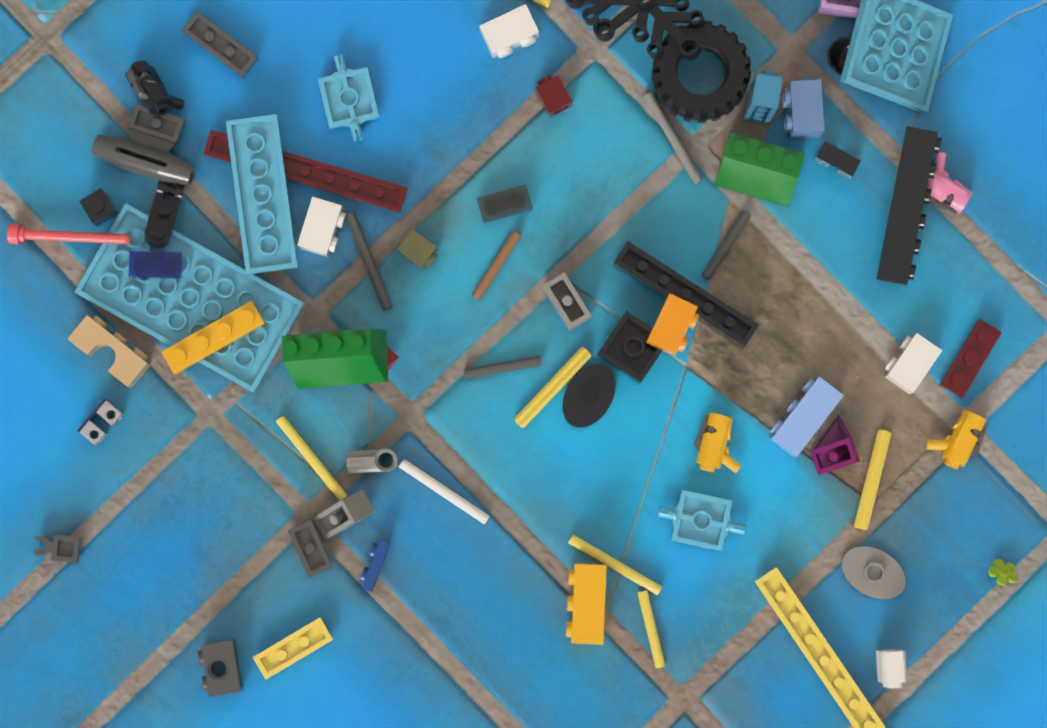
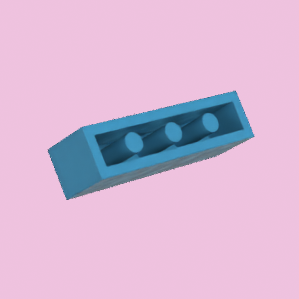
M764 70L761 74H756L747 93L743 121L768 126L778 109L783 81L782 77H777L776 72Z

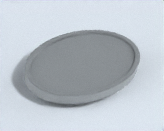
M860 546L848 550L842 558L841 567L847 581L859 592L877 599H891L903 592L906 585L905 574L898 562L887 553L873 547Z

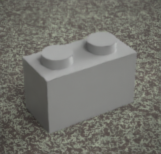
M565 272L542 286L543 291L569 332L591 319L590 312Z

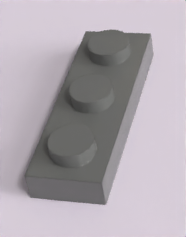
M198 11L181 30L182 33L241 78L245 77L258 60L255 54Z

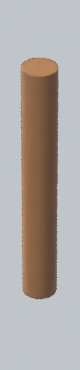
M512 231L472 293L473 297L481 300L521 238L520 234Z

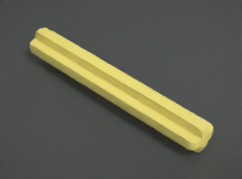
M581 347L518 413L514 421L521 428H525L591 358V353L586 348Z
M879 429L876 434L854 522V527L861 530H867L869 527L892 435L887 430Z

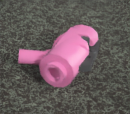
M936 153L935 163L937 165L934 179L929 178L927 188L932 189L929 203L950 213L959 214L973 192L968 190L957 179L952 180L949 178L948 173L944 170L947 153Z

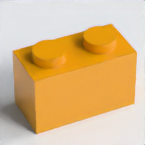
M669 293L646 343L674 356L677 351L683 352L689 339L685 337L688 327L694 328L700 316L695 313L698 306Z

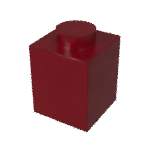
M549 75L537 82L539 86L535 87V93L549 118L572 106L573 101L558 75L553 78Z

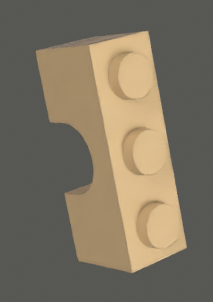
M86 315L68 337V340L90 357L103 346L111 347L115 352V361L108 372L132 389L151 365L146 361L148 356L137 347L132 350L125 345L128 340L117 331L112 334L105 329L108 324L97 315L94 318Z

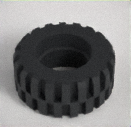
M705 21L704 25L700 28H693L690 23L685 27L683 25L679 26L678 29L686 37H694L699 41L701 50L710 51L720 58L725 67L724 82L718 90L708 95H698L686 90L679 82L677 76V66L682 58L679 45L668 34L661 44L664 49L663 56L659 59H654L652 80L654 82L655 94L659 95L660 103L664 107L667 106L671 114L674 116L678 114L684 117L683 120L685 121L698 120V123H706V120H718L721 116L728 115L733 111L735 106L742 100L751 78L750 56L746 54L747 48L744 43L740 44L737 40L739 36L734 32L729 33L726 31V26L721 24L714 26L712 21Z

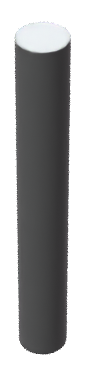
M744 210L741 212L701 274L708 280L712 278L750 219L751 215Z
M539 355L464 369L465 379H471L542 365Z

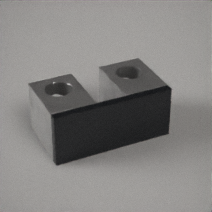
M826 141L814 159L826 167L832 165L838 169V174L849 180L853 177L861 160Z

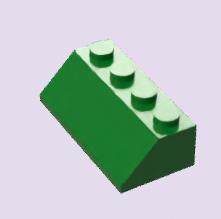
M369 328L282 336L283 363L298 389L388 382L387 330Z

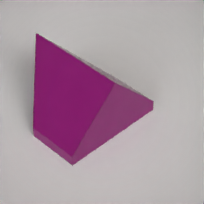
M838 414L815 448L810 451L818 475L860 462L852 436Z

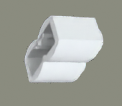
M876 650L878 682L883 683V687L902 688V683L907 682L905 650Z

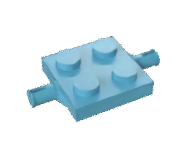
M337 55L333 57L337 72L327 77L318 78L329 129L350 127L353 142L358 141L356 131L361 141L364 138L360 125L366 121L380 118L368 67L357 70L347 69L344 55H339L341 65Z
M681 490L679 503L675 509L659 506L658 510L668 512V514L658 512L657 517L672 519L673 531L671 541L722 551L724 539L729 532L744 535V530L735 529V527L746 528V524L731 522L732 500Z

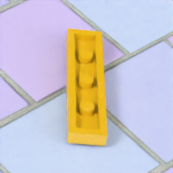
M250 301L163 350L162 354L173 374L176 375L263 326L265 323L254 303Z

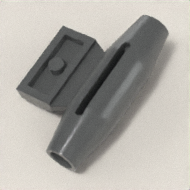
M139 104L135 105L128 125L129 139L98 135L92 147V154L120 169L157 181L190 185L196 172L195 165L170 153L178 145L186 123L185 119L170 114L154 116L150 114L147 107Z

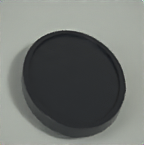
M601 364L590 365L577 373L569 383L564 394L562 409L564 417L570 425L578 428L590 426L597 422L610 407L615 393V379L608 367Z

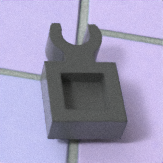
M54 534L52 542L45 536H37L35 540L43 541L45 548L42 551L34 550V554L44 556L51 552V560L78 563L82 537Z

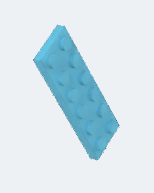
M272 114L226 121L246 274L298 268L278 115Z

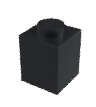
M102 188L79 201L91 222L97 227L119 214L108 194Z

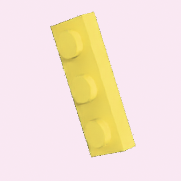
M320 617L255 655L253 659L266 680L334 639Z

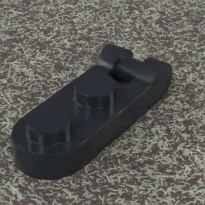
M158 182L144 236L149 246L163 248L169 243L182 199L184 185L177 184L174 186L167 184V182ZM164 194L174 196L173 200L164 199Z

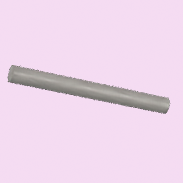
M654 93L646 94L644 96L646 102L694 185L703 181V178Z

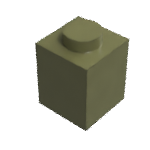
M413 229L410 230L397 248L399 254L421 270L425 266L430 268L438 257L435 253L438 250L437 246Z

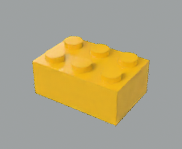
M574 564V569H569L568 584L573 585V595L567 596V611H572V621H566V637H571V643L603 644L607 565Z

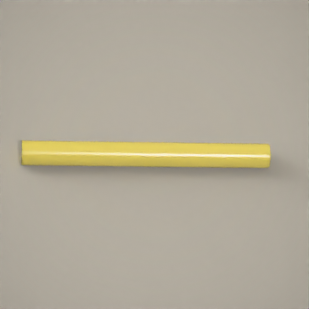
M284 415L280 417L276 423L339 501L348 496L347 493Z
M574 534L568 543L652 593L658 595L661 591V585Z

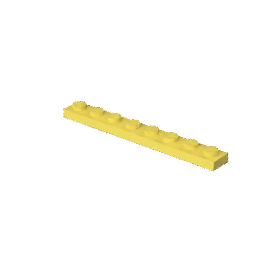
M773 568L754 581L853 728H886L778 568Z

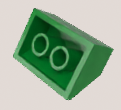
M730 132L714 186L788 207L805 153Z

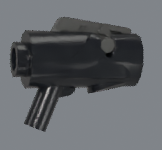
M140 60L131 65L132 68L126 72L125 77L135 93L144 102L150 114L163 116L170 111L171 106L177 109L183 108L184 100L168 94L156 70L147 61Z

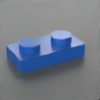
M381 539L378 544L373 543L368 556L372 558V562L369 568L364 567L359 580L363 583L362 589L373 592L391 543Z

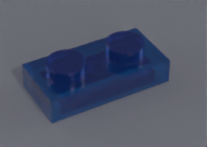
M130 251L129 277L182 279L183 253Z

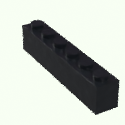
M910 126L906 127L877 280L907 285L908 280H914L916 265L912 264L914 254L919 255L921 240L917 239L919 229L924 230L927 214H922L924 204H929L932 190L927 188L929 178L934 179L937 163H932L934 152L939 153L942 138L937 137V131Z
M627 241L613 263L615 268L666 300L670 293L698 306L695 313L700 315L698 318L699 322L742 349L759 326L748 317L629 241Z

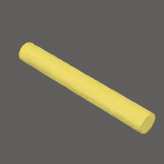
M648 591L637 592L655 668L664 667L666 665Z

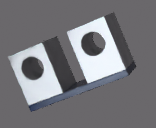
M106 399L99 404L77 430L95 446H98L108 434L92 422L94 418L99 414L110 425L115 427L124 416L120 410ZM114 411L115 417L110 419L109 414ZM95 431L99 433V436L96 439H94L92 436L93 432Z

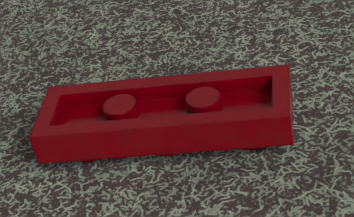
M979 319L939 386L962 399L1002 332Z

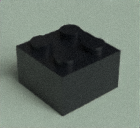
M626 311L597 356L640 385L663 350L646 343L653 328Z

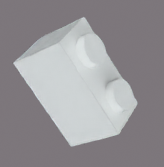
M526 4L479 26L492 58L499 56V58L506 57L513 53V48L520 45L523 48L530 46L536 42L535 38L539 37V31Z
M312 197L297 244L298 248L325 257H329L330 252H335L339 239L335 237L338 227H343L346 213H343L342 205Z
M918 333L912 337L907 335L899 347L902 352L898 358L893 356L885 367V370L888 372L884 377L908 394L914 393L943 351Z

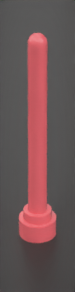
M12 223L9 224L7 230L9 244H21L26 242V240L128 244L131 241V237L128 234L31 230L23 227L22 224Z

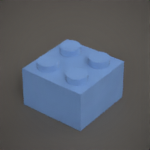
M822 80L790 81L787 88L784 89V93L781 94L782 108H786L787 111L785 118H783V132L788 134V140L819 139L825 131Z

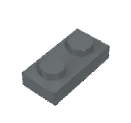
M312 520L287 530L309 578L333 567Z

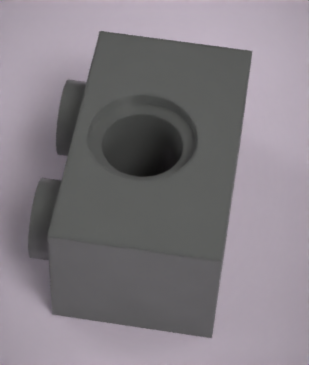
M235 639L201 645L202 650L198 651L200 666H205L206 676H202L204 692L209 691V697L243 691ZM216 661H222L226 665V672L222 676L215 674L213 671V665Z

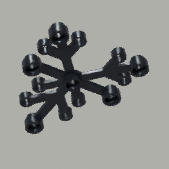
M565 0L568 7L573 9H579L584 4L594 5L586 8L582 13V17L587 25H593V32L600 41H610L615 34V30L637 14L636 26L632 30V35L636 42H645L649 37L646 26L650 13L654 17L651 42L647 46V51L652 59H659L664 54V49L661 45L664 30L679 45L680 53L684 59L695 60L701 53L699 41L694 37H686L674 24L690 23L693 28H700L704 25L705 19L701 11L683 12L689 8V0H684L685 3L682 5H678V2L682 0H649L646 3H642L644 0ZM612 5L629 6L611 20L606 18L599 19V15ZM658 6L675 7L679 12H663ZM594 14V16H593L592 18H590V19L587 18L588 15ZM695 17H700L698 21H692ZM641 31L644 32L643 35L637 36V33ZM654 48H659L657 52H652ZM690 49H695L693 52L687 53Z

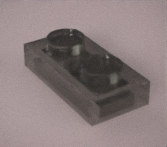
M526 184L477 198L484 224L533 210Z

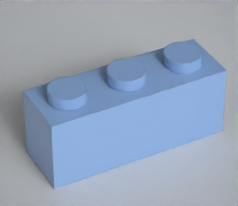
M817 377L815 381L811 378L801 390L805 393L799 401L794 399L786 409V412L789 413L784 421L779 419L770 430L773 433L770 440L794 458L800 454L844 396L821 377Z

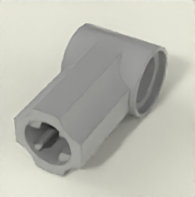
M392 449L347 451L348 474L390 472L398 467L400 461L399 455ZM384 453H389L393 457V463L388 468L382 466L380 462L381 456Z

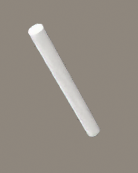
M406 459L400 464L399 468L485 525L490 515Z

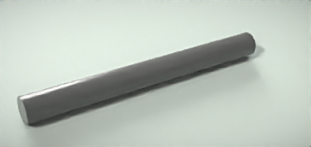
M355 212L346 215L347 222L383 311L393 307L356 214Z

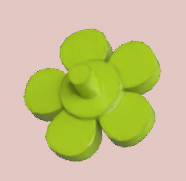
M996 559L993 561V566L988 569L989 576L997 577L996 582L1002 586L1006 585L1008 581L1015 583L1018 578L1014 572L1016 567L1011 562L1004 564L1003 560Z

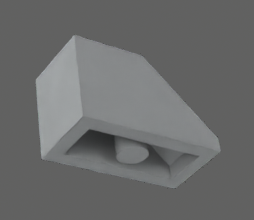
M362 489L314 516L313 520L324 540H327L375 513Z

